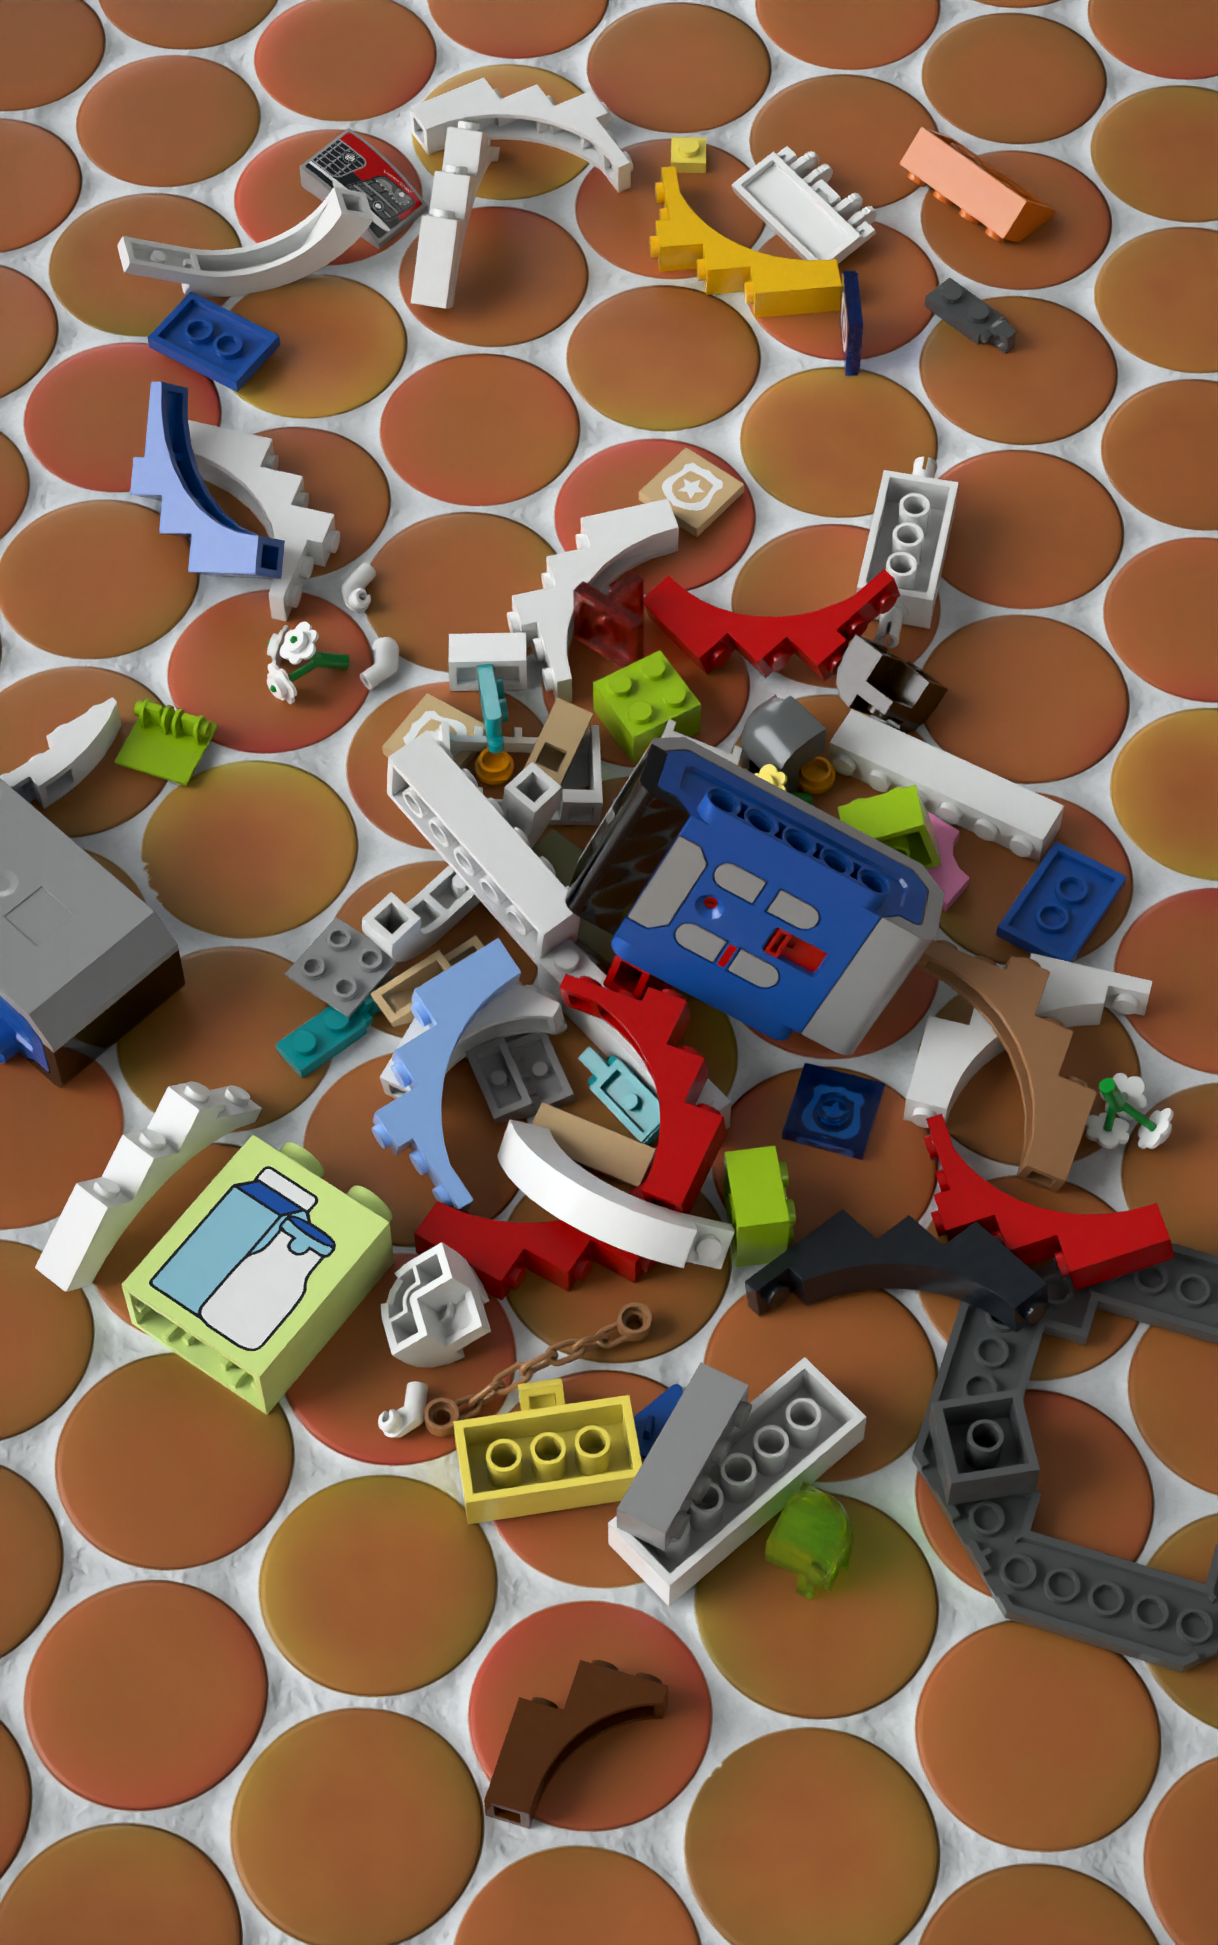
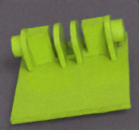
M148 698L144 701L138 700L134 707V715L139 717L116 757L115 764L187 786L214 736L218 724L208 721L206 716L200 715L197 717L185 713L184 709L181 708L175 711L171 705L163 707L153 703Z

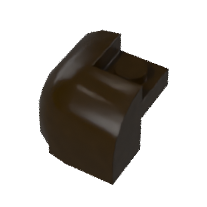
M855 635L844 652L837 668L836 685L841 699L849 708L869 714L875 720L908 734L916 730L934 712L948 689L912 662H905L887 652L888 649L885 646Z

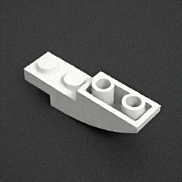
M112 697L101 704L92 706L86 713L71 722L58 726L52 733L46 736L49 750L36 754L27 763L10 773L2 774L0 778L26 801L31 802L36 799L45 809L77 786L105 756L122 725L117 701Z

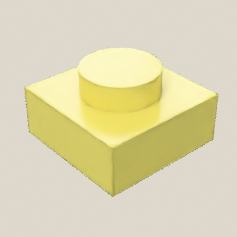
M671 138V166H676L677 173H706L707 138Z
M561 1378L517 1384L521 1411L565 1404Z

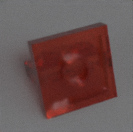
M631 572L621 583L616 582L610 588L607 595L582 581L573 590L574 638L621 668L643 659L644 579Z

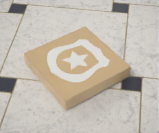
M686 447L639 491V501L645 504L668 499L678 526L698 537L744 493V483Z
M427 693L382 746L383 754L389 757L426 730L436 741L439 740V725H441V721H449L450 732L455 735L474 736V726H483V736H486L484 723ZM451 751L452 760L462 770L479 751Z

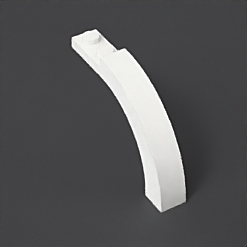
M333 187L324 202L305 220L288 231L257 244L224 250H200L122 236L117 247L124 273L181 283L185 295L193 292L201 297L240 296L292 283L326 266L351 247L374 219L366 193Z

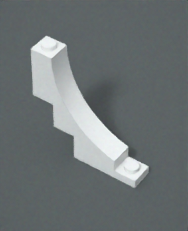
M1031 953L1030 959L1038 962L1041 968L1050 971L1035 1016L1055 1018L1067 1028L1100 1025L1104 1007L1115 1009L1122 1014L1145 1015L1153 981ZM975 1008L970 1025L933 1016L928 1017L906 1097L903 1120L911 1121L922 1128H929L926 1118L942 1114L946 1124L954 1103L970 1079L986 1063L1005 1050L991 1025Z

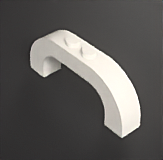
M533 762L504 787L501 804L504 819L512 828L518 827L524 832L529 840L530 848L535 845L551 821L560 801L562 787ZM447 866L406 904L390 892L362 918V931L393 960L405 962L420 955L434 945L467 915L480 900L450 866Z

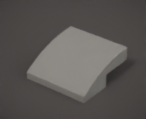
M529 1033L506 1043L504 1036L465 1052L495 1123L508 1122L509 1119L519 1120L536 1116L541 1102L555 1108H561L576 1102L574 1093L547 1033Z

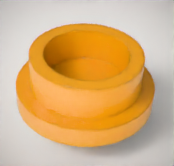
M486 748L475 761V773L486 784H502L508 781L514 772V761L505 750L501 753H491Z
M817 756L800 768L799 787L802 790L812 794H820L828 791L834 785L835 770L826 758Z

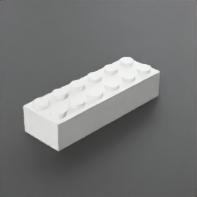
M426 730L388 757L387 795L538 966L540 958L570 938L574 943L577 941L582 901L572 887H564L556 878V872L552 864L545 857H538L534 853L524 832L518 827L512 828L504 819V813L499 804L493 798L487 799L478 789V783L471 772L465 768L461 770L452 760L453 756L447 745L442 740L436 741Z
M804 1357L750 1403L752 1404V1409L744 1426L741 1429L734 1427L728 1438L732 1443L724 1462L721 1465L714 1463L707 1475L711 1478V1482L701 1502L693 1500L687 1514L690 1515V1520L679 1540L672 1538L667 1549L663 1551L617 1528V1516L608 1522V1544L668 1606L672 1605L864 1439L866 1416L807 1358Z

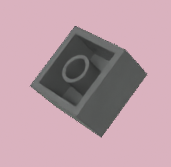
M1020 1388L932 1402L928 1426L947 1505L1035 1492L1040 1467Z

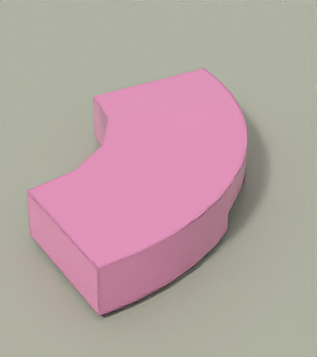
M927 811L934 828L942 865L926 870L945 894L942 910L946 912L969 886L970 877L958 867L953 856V848L959 838V830Z

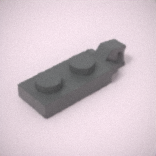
M948 278L925 296L924 305L927 309L977 345L981 342L985 344L989 342L1005 354L1015 346L1017 331L1008 324V320L953 279Z

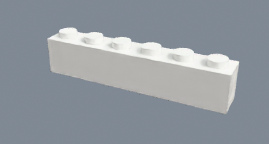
M851 709L829 742L828 761L840 774L857 778L880 792H889L897 787H908L916 784L928 812L939 816L946 823L956 824L974 832L983 840L1000 844L1020 857H1028L1036 862H1040L1060 829L1064 805Z
M570 938L538 960L539 988L551 993L559 1000L562 1011L608 1058L613 1054L624 1061L658 1097L654 1081L644 1062L618 1031L600 1018L564 1005L559 986L565 974L576 978L588 976L598 981L602 987L607 988L603 985L606 975ZM707 1079L695 1106L703 1103L717 1109L724 1117L727 1129L730 1127L731 1101Z

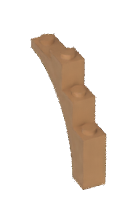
M933 940L915 967L943 981L974 1006L998 1036L1009 1055L1017 1076L1025 1120L1024 1147L1016 1177L1056 1193L1067 1180L1097 1091L1088 1088L1087 1084L1078 1078L1058 1076L1074 1031L1065 1028L1063 1023L1055 1018L1035 1016L1050 971L1041 968L1040 964L1033 959L1026 957L1016 958L1014 956H1011L1002 969L997 967V964L987 957H973L958 951V948L948 941Z

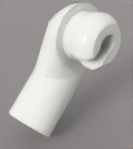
M362 563L341 587L345 605L356 613L364 612L371 603L370 594L367 595L365 588L376 577V571L368 563Z

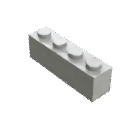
M702 1362L699 1364L617 1508V1528L663 1551L667 1549L672 1538L677 1540L681 1538L690 1520V1515L687 1514V1511L693 1500L701 1502L711 1482V1478L707 1475L714 1463L721 1465L730 1450L732 1443L728 1439L734 1427L741 1429L749 1417L752 1404L748 1403V1384Z

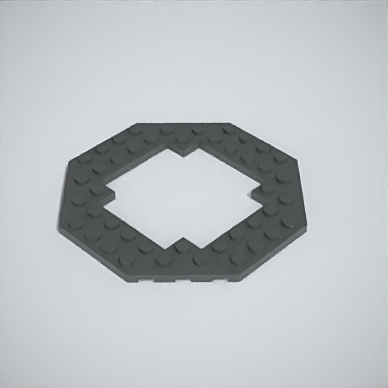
M1172 1243L1175 1259L1076 1291L1070 1276L1061 1277L1056 1259L1054 1258L1052 1263L1034 1271L1047 1282L1049 1308L1039 1321L1034 1324H1027L1017 1333L984 1310L961 1301L916 1441L912 1460L1005 1618L1182 1673L1218 1655V1545H1216L1206 1584L1031 1531L1042 1491L1035 1489V1492L947 1505L928 1426L932 1402L1020 1388L1022 1399H1024L1043 1333L1086 1346L1096 1309L1218 1344V1256Z

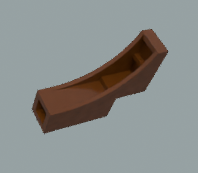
M580 1660L564 1710L558 1709L555 1703L544 1698L533 1697L530 1701L519 1697L484 1799L486 1816L530 1829L542 1795L554 1775L569 1757L590 1740L615 1727L642 1720L663 1719L668 1704V1685L662 1684L660 1679L650 1674L637 1673L634 1676L620 1672L616 1666L606 1661L593 1660L590 1663Z

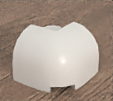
M439 1243L410 1260L394 1273L398 1278L389 1291L387 1302L381 1304L382 1322L392 1356L415 1367L434 1368L464 1358L463 1347L491 1332L483 1304L489 1302V1298L482 1282L466 1259L446 1244Z

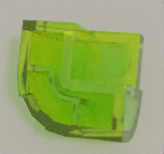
M803 1481L800 1487V1494L793 1491L766 1542L765 1560L796 1574V1593L810 1600L813 1599L819 1587L831 1591L841 1569L848 1570L852 1556L854 1533L852 1521L843 1504L828 1492Z

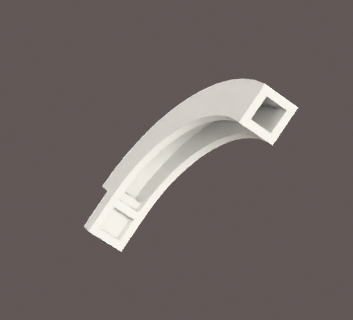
M509 1119L497 1158L513 1183L543 1209L598 1240L654 1261L684 1268L686 1262L716 1269L722 1268L735 1233L732 1224L674 1211L621 1191L597 1178L574 1162L558 1146L549 1128Z

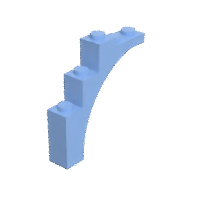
M499 938L414 989L411 998L413 1004L410 1005L411 1011L422 1027L428 1025L430 1029L394 1051L392 1058L394 1065L391 1066V1070L399 1084L403 1088L409 1086L411 1090L377 1110L373 1117L375 1126L371 1128L380 1146L383 1149L390 1147L395 1156L410 1147L412 1152L409 1154V1158L420 1175L423 1176L427 1173L435 1185L432 1193L436 1201L462 1212L470 1209L474 1200L449 1162L442 1129V1091L449 1059L465 1029L494 998L515 985L521 975L520 969Z

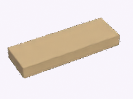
M541 1102L532 1122V1125L549 1128L558 1146L577 1164L634 1188L645 1181L655 1158V1148Z

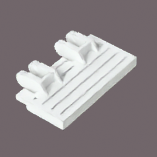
M788 146L777 154L773 151L731 185L734 194L802 260L837 259L838 264L876 234L875 229L871 226L877 216L876 210L872 206H868L857 212L864 200L858 193H852L841 201L840 196L827 184L833 174L832 168L828 164H824L814 170L820 161V157L814 151H808L798 159Z

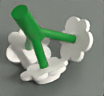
M307 622L299 623L294 630H289V626L284 625L279 634L273 633L270 641L267 642V655L273 659L272 663L268 664V688L276 698L282 701L286 700L289 704L295 702L294 697L297 695V690L292 682L317 667L347 670L350 664L349 655L316 651L314 643L318 640L319 634L312 630V626ZM282 658L289 660L293 665L299 664L302 659L309 660V663L289 675L284 669H279L278 667Z
M1117 1073L1113 1079L1105 1078L1099 1084L1100 1096L1103 1100L1107 1101L1105 1104L1106 1112L1100 1113L1099 1117L1089 1115L1085 1126L1087 1129L1086 1137L1104 1148H1115L1118 1143L1125 1144L1129 1141L1128 1131L1130 1126L1127 1121L1135 1119L1142 1124L1138 1130V1137H1140L1138 1146L1141 1149L1146 1147L1154 1149L1169 1137L1172 1130L1170 1121L1173 1118L1174 1112L1170 1108H1165L1162 1111H1154L1150 1118H1147L1138 1111V1109L1144 1108L1148 1102L1147 1097L1143 1094L1146 1087L1144 1080L1139 1076L1128 1078L1124 1073Z

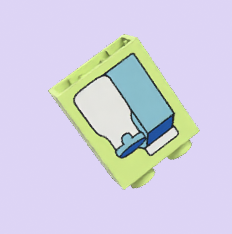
M252 1135L122 1283V1289L131 1323L267 1415L394 1263L390 1221L393 1216L388 1206L370 1190L355 1185L345 1194L323 1180L325 1172L322 1165L310 1152L298 1144L286 1142L278 1151L257 1136Z

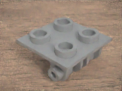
M336 917L288 969L285 976L349 1018L374 989H378L394 979L390 971L398 962L393 960L371 939Z

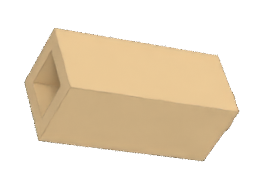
M557 697L524 769L533 762L562 787L590 727L593 713Z

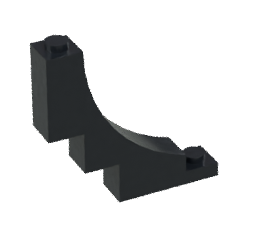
M844 1209L840 1210L745 1281L748 1306L759 1317L770 1308L780 1306L792 1292L804 1304L809 1306L827 1298L850 1292L893 1288L932 1292L964 1301L999 1319L1016 1333L1027 1324H1034L1039 1321L1049 1308L1047 1282L976 1221L945 1245L940 1243L910 1215L876 1239Z

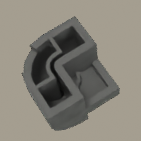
M774 695L759 705L747 718L741 734V748H743L740 755L741 767L746 768L747 771L753 774H759L763 766L772 764L778 769V772H783L787 775V782L783 785L787 792H797L799 789L800 768L824 752L826 728L792 696L781 699Z

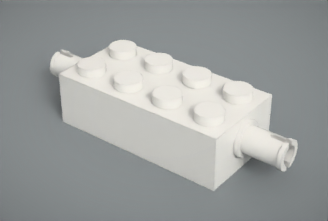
M925 457L916 458L913 463L912 474L888 470L883 471L856 593L883 569L895 579L901 596L897 598L892 609L887 613L879 614L875 618L879 620L874 640L884 646L886 636L889 635L888 648L898 646L902 624L929 629L931 626L955 514L959 482L934 478L938 465L930 457H928L926 469H922Z

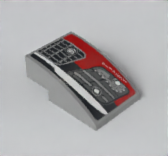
M350 128L299 166L301 186L323 202L333 187L366 193L374 220L360 237L378 249L428 210L426 202L400 171L376 148Z

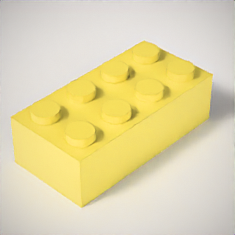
M630 1395L453 1421L468 1524L622 1501L642 1466Z

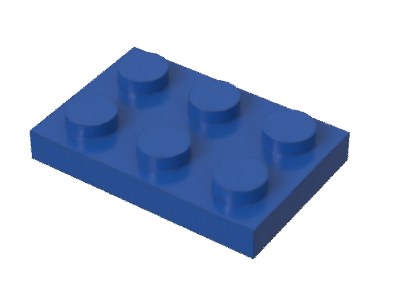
M190 292L147 337L149 348L236 392L244 386L280 346L279 335L193 292Z
M1055 841L998 925L996 936L1029 953L1074 963L1125 886L1127 876Z

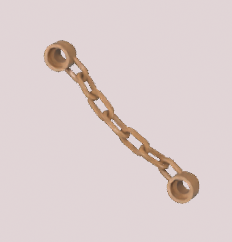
M628 1303L619 1310L617 1321L601 1328L595 1335L587 1336L580 1340L577 1338L566 1339L551 1345L545 1353L526 1363L518 1362L498 1373L493 1378L492 1383L476 1395H465L455 1401L443 1397L433 1399L424 1410L427 1430L437 1437L449 1436L454 1433L453 1421L470 1419L476 1416L482 1410V1406L498 1394L506 1395L518 1388L517 1384L527 1383L532 1378L533 1373L549 1365L562 1366L581 1358L588 1351L601 1347L610 1349L627 1340L640 1341L645 1339L652 1329V1314L650 1310L641 1303ZM631 1322H638L642 1327L633 1330L627 1325ZM618 1328L621 1337L608 1342L609 1335L607 1332ZM596 1341V1343H594V1344L584 1345V1344H586V1343H590V1342ZM574 1344L572 1347L574 1354L557 1360V1350ZM519 1369L520 1375L524 1377L505 1388V1383L501 1379ZM468 1402V1406L473 1410L459 1416L458 1406ZM439 1417L450 1419L445 1425L435 1423V1420Z

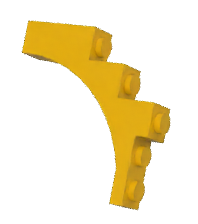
M676 166L661 167V182L655 183L656 203L663 204L664 208L659 209L660 220L656 221V236H649L651 258L658 259L660 272L697 269L698 281L704 280L707 295L744 292L745 303L752 304L754 318L840 311L842 284L837 259H789L757 252L733 242L709 227L689 207L679 190Z

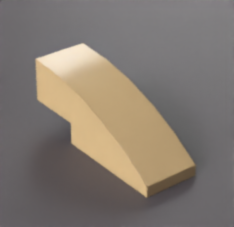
M475 935L444 956L438 950L370 995L393 1027L410 1023L414 1019L410 1005L413 1004L411 998L414 989L483 948L484 945Z

